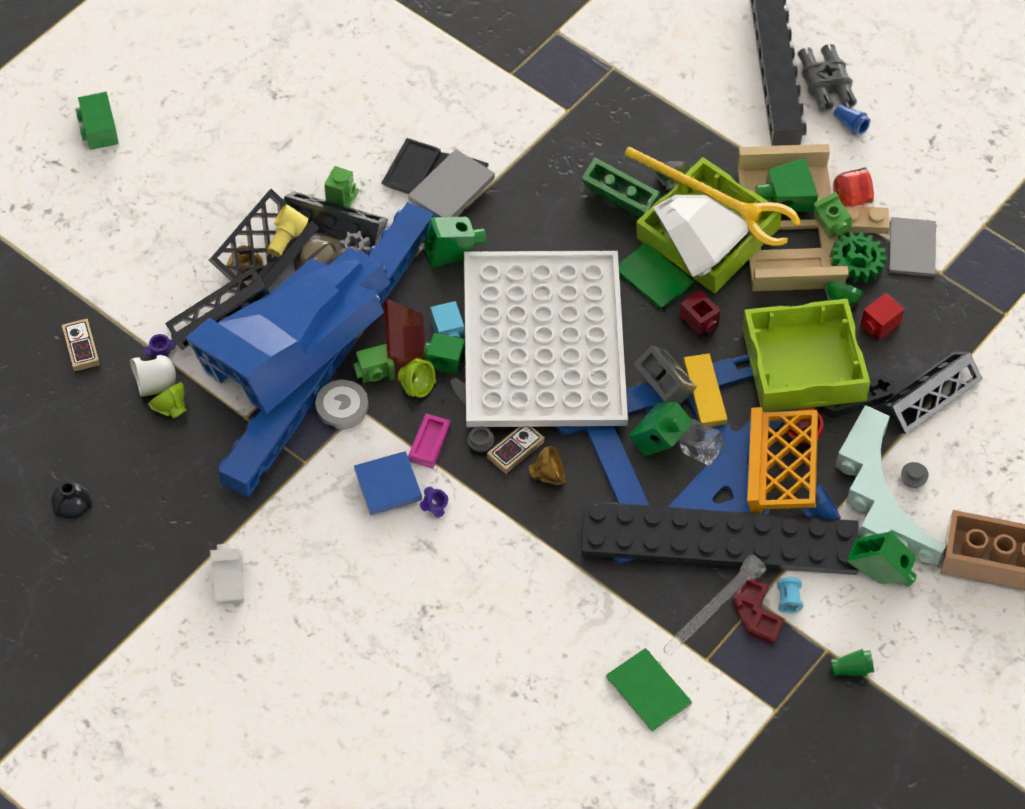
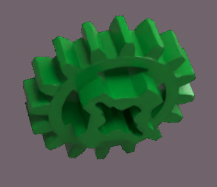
M851 231L848 238L842 234L839 240L834 241L830 253L832 258L830 264L831 266H848V273L850 277H853V283H856L858 278L867 283L869 277L875 280L877 274L882 273L887 257L884 256L886 250L879 248L880 241H872V235L865 238L863 232L855 236Z

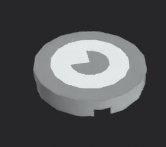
M337 380L322 387L317 393L315 406L317 416L324 424L335 426V429H347L363 421L365 414L368 412L369 402L367 393L360 385L353 381Z

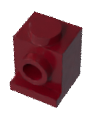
M700 290L681 302L679 319L681 321L685 320L698 335L705 331L710 334L719 326L721 310Z

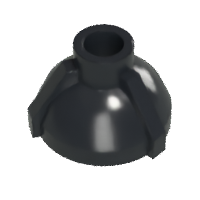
M64 481L57 487L51 498L53 512L57 517L76 518L84 514L92 506L88 490L83 485L71 481Z

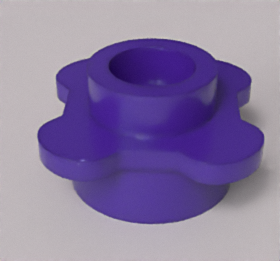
M156 334L150 338L149 346L145 348V353L148 356L153 355L156 357V355H163L169 358L168 354L176 348L174 340H169L166 335Z
M433 487L425 488L424 499L420 502L421 510L424 512L429 511L437 518L442 517L445 513L444 508L449 500L447 494Z

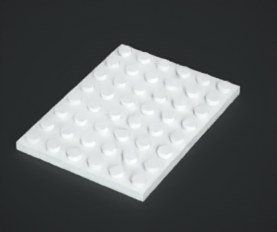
M618 251L464 252L466 427L627 426L628 414Z

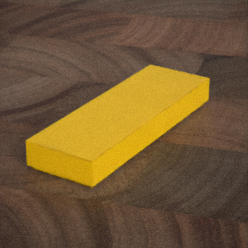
M710 353L684 357L683 363L686 374L697 386L692 392V397L700 427L726 425L728 419Z

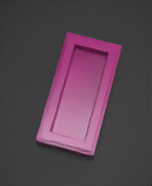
M425 414L409 452V461L433 469L451 427V421Z

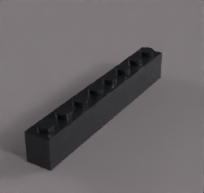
M750 0L771 146L801 145L802 135H806L807 125L806 121H802L801 117L804 113L803 102L799 101L798 98L801 94L800 83H796L798 67L797 64H793L795 48L794 45H790L792 29L787 27V23H789V10L784 8L786 0Z

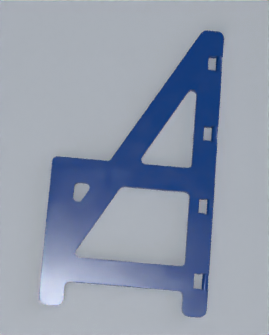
M748 353L733 359L728 358L712 363L719 388L754 378ZM749 361V367L737 370L735 364ZM649 382L626 389L628 416L652 409L658 402H665ZM691 393L685 400L689 403L692 412L699 424L697 412L695 409ZM797 409L783 410V411H796ZM751 419L739 431H733L728 421L726 425L701 428L714 458L668 507L751 513L747 501ZM781 420L770 421L769 427L776 432L784 423ZM556 426L561 434H569L579 430L586 431L617 503L650 506L614 426ZM723 489L731 492L732 500L720 504L714 503L713 499ZM762 509V514H769L770 509ZM613 558L614 561H616L617 563H624V562H627V561L634 560V559Z

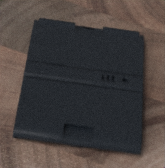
M406 138L381 183L391 189L410 194L450 154L441 152V148ZM472 158L476 162L488 168L489 163Z

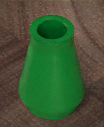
M862 648L842 657L831 659L834 676L868 677V673H874L870 650L863 651Z

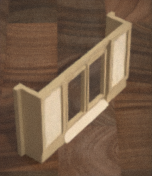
M829 144L739 147L737 167L739 185L755 192V185L766 184L770 168L806 158L818 193L817 201L832 194L827 167L830 155ZM816 219L800 220V224L797 227L792 223V220L781 221V226L778 230L818 229L821 248L761 250L760 248L749 259L752 291L825 289L826 283L830 281L845 284L846 278L849 276L848 266H831L830 264L832 260L830 253L834 241L838 240V235L829 239Z

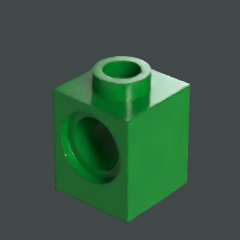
M434 333L431 343L427 342L425 345L424 357L433 365L434 370L455 375L459 374L465 354L464 339Z

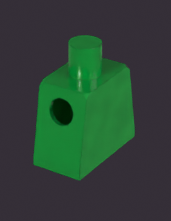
M806 158L770 168L766 184L755 185L756 194L764 199H771L772 203L786 205L795 212L814 211V203L818 199V193Z
M467 217L430 218L423 247L430 268L463 261L464 252H472L473 245L486 243V233L483 228L473 230L471 222Z
M658 402L631 432L628 438L643 456H648L674 446L685 431L689 429L692 420L678 403Z
M891 531L855 539L846 561L878 583L900 582L905 587H909L917 578L916 573L912 571L916 560L915 555Z

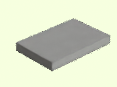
M455 149L408 195V201L434 213V217H457L495 179V173Z

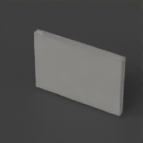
M891 217L889 273L935 276L936 221Z

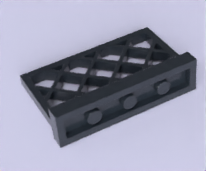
M269 189L208 261L230 281L240 276L239 270H249L253 267L255 270H261L258 275L268 289L319 227L313 221L307 222L301 234L288 242L281 257H272L267 252L270 245L269 235H275L276 231L269 230L267 218H276L278 213H267L266 201L269 198L277 204L278 213L286 204L290 205L273 189ZM262 218L263 230H252L251 219ZM237 235H247L248 248H237ZM252 235H264L265 248H254ZM222 253H232L233 266L224 265L218 257ZM237 253H249L250 266H239ZM254 253H266L267 264L265 266H256ZM252 277V281L248 286L256 282L254 277ZM243 283L242 290L248 287L245 283Z

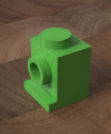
M338 166L333 167L324 183L325 200L351 207L359 192V189L356 188V183H354L353 171Z
M836 192L814 203V217L829 239L836 235H842L852 228L851 216L839 200Z
M387 344L356 352L357 362L353 363V368L357 379L361 378L363 383L379 381L384 377H389V380L395 379L394 363Z

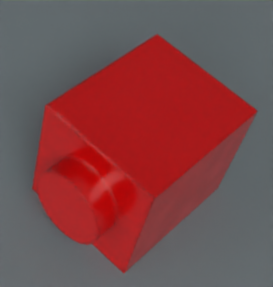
M885 293L864 309L860 324L868 334H872L880 340L901 324L904 308Z

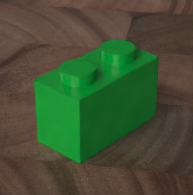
M107 91L78 97L80 107L75 108L78 123L83 122L84 126L79 127L82 141H88L90 150L119 144Z

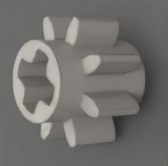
M358 231L357 234L347 232L346 239L340 240V246L344 248L340 253H344L351 247L358 252L362 251L368 255L370 248L367 246L371 244L369 237L363 239L361 231Z

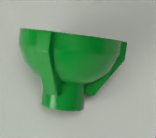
M830 281L825 286L828 301L848 299L850 308L863 295V291L839 282Z

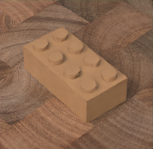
M953 510L947 525L945 544L947 545L943 553L940 573L1025 590V524Z

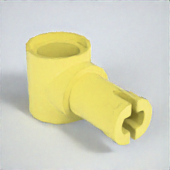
M286 204L274 221V224L277 225L275 229L276 234L267 252L275 257H281L288 242L301 234L308 222V218Z

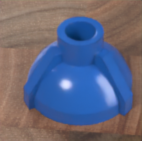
M820 484L816 486V507L802 508L806 516L841 519L836 506L823 486Z

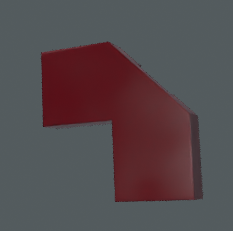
M743 575L732 602L747 635L774 646L784 625L785 618L760 608L770 585Z

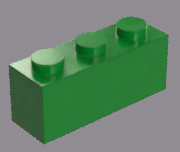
M594 157L582 177L585 188L640 218L661 198L659 191Z

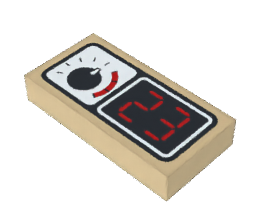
M88 319L63 324L62 328L74 372L99 366L100 363Z
M518 427L487 453V458L507 474L544 443V437L533 427Z

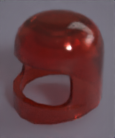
M866 167L842 172L834 178L833 193L836 192L838 194V198L843 206L852 207L873 203L874 188L870 172Z

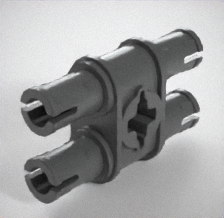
M828 44L821 48L820 51L825 62L817 63L813 50L810 47H807L808 54L805 48L800 49L797 53L803 66L802 77L806 79L808 92L815 97L820 112H824L823 106L826 112L834 107V103L829 95L831 93H838L841 104L848 107L846 102L849 108L857 104V99L851 88L853 81L848 76L846 63L839 58L834 44H830L831 51Z

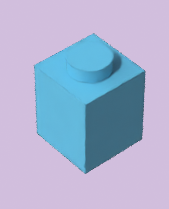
M456 301L430 307L431 324L434 333L464 339V324Z

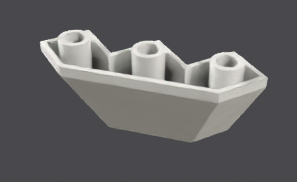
M674 195L653 207L664 230L675 244L693 277L696 275L703 276L712 270L711 267L716 265L750 231L745 219L741 215L707 195Z

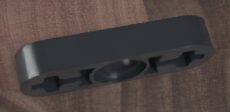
M886 376L870 378L867 401L838 404V407L826 405L821 406V410L829 417H838L861 410L865 405L870 407L880 404L893 395L894 382ZM880 386L882 389L887 388L886 392H883L881 389L877 390V387Z

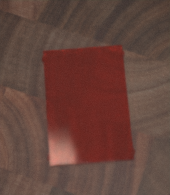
M386 299L384 301L387 358L404 365L409 364L416 358L426 361L424 357L423 314Z

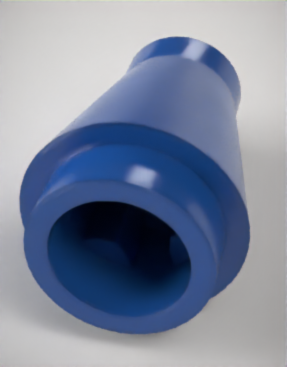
M839 104L833 112V116L854 135L864 134L870 126V118H868L865 112L846 107L843 104Z

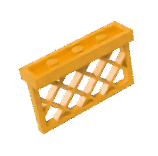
M762 407L751 408L747 497L751 513L762 514V509L816 507L817 410L763 412ZM812 419L811 425L804 431L796 426L800 420ZM781 420L786 424L778 432H774L769 427L770 421ZM792 429L799 436L791 443H788L782 436ZM805 440L811 445V448L802 455L795 447ZM778 441L785 448L775 456L769 451V447ZM791 452L798 459L788 467L781 459ZM802 463L810 468V471L803 478L794 472ZM777 464L784 471L773 479L768 474V470ZM790 475L797 483L789 490H786L779 483ZM802 486L810 492L809 499H797L793 494ZM775 487L783 493L777 500H767V494Z

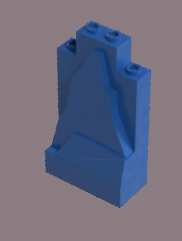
M351 247L330 265L325 262L320 263L311 258L264 299L251 303L218 323L208 318L186 337V340L207 375L219 383H223L229 377L240 384L251 404L268 414L384 313L379 303L381 299L378 294L391 284L386 275L387 269L379 260L374 261L364 252H358Z

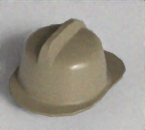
M323 236L307 242L296 256L294 263L295 271L311 258L320 263L325 262L330 265L341 255L340 251L344 249L340 246V240L342 239L335 236Z

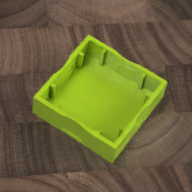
M704 157L686 173L691 178L735 198L739 202L769 203L755 192L739 185L729 174ZM678 181L672 191L660 198L636 222L637 239L643 243L646 242L672 264L713 293H716L765 243L758 240L749 231L729 253L711 267L712 270L703 276L696 275L693 277L653 209L654 206L674 195H703L699 191L697 192ZM724 205L725 207L729 208L730 210H732V211L736 212L737 214L741 215L740 213H738V212H737L736 210H734L733 208H730V207ZM774 211L762 212L757 224L763 232L772 237L781 226V213Z
M848 299L812 302L792 307L775 306L744 310L742 330L760 407H762L763 412L867 401L870 379L862 351L856 341L855 324Z

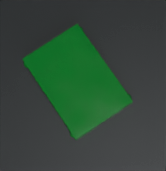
M646 242L619 263V275L661 310L691 287L694 282Z
M644 648L606 674L607 680L611 682L651 731H654L692 704L690 698L647 648Z

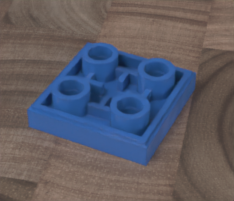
M406 451L354 465V471L370 515L422 500V494Z

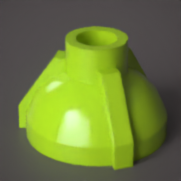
M416 358L399 370L398 380L409 396L424 397L430 393L434 384H436L435 370L430 362Z
M180 382L156 396L148 404L151 409L167 416L171 415L175 419L187 411L184 407L185 387Z

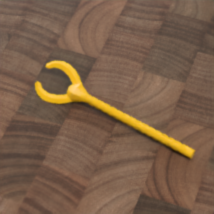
M628 147L625 152V156L675 181H679V183L697 192L699 191V193L707 195L717 202L733 208L745 219L751 233L767 245H783L787 243L788 238L777 239L763 232L757 224L762 212H779L787 215L796 227L800 224L796 212L786 205L780 203L756 204L739 202V200L725 195L686 174L684 175V173L670 168V166L650 158L631 147Z

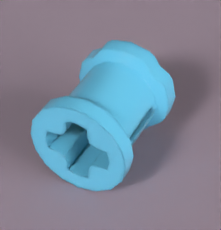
M786 577L777 581V589L780 591L778 609L782 613L792 614L802 610L803 602L800 600L802 582L800 579Z

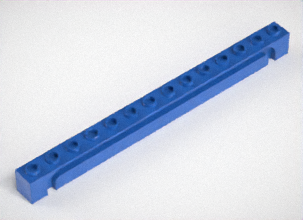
M409 202L405 204L402 210L396 212L393 223L389 228L384 229L377 246H373L368 254L370 259L374 261L379 260L384 264L387 269L386 275L391 283L378 294L381 299L380 305L386 300L419 252L421 243H425L430 218L434 217V213ZM359 337L349 342L268 414L260 410L256 418H251L242 438L236 439L232 452L227 458H223L218 466L221 485L248 498L260 482V476L263 472L266 473L316 401L317 393L323 386L328 384Z

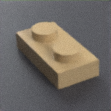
M844 206L851 216L852 228L847 232L889 233V208Z

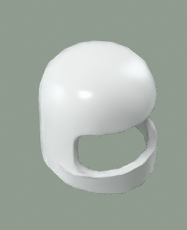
M156 355V359L150 361H141L140 357L130 359L131 369L141 397L160 394L175 385L176 372L170 358Z

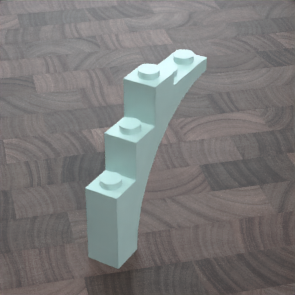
M865 405L839 451L835 465L843 473L856 476L849 490L846 503L858 511L868 513L861 525L858 537L891 531L921 561L938 566L947 544L927 534L916 525L897 504L886 483L882 470L881 444L890 416Z

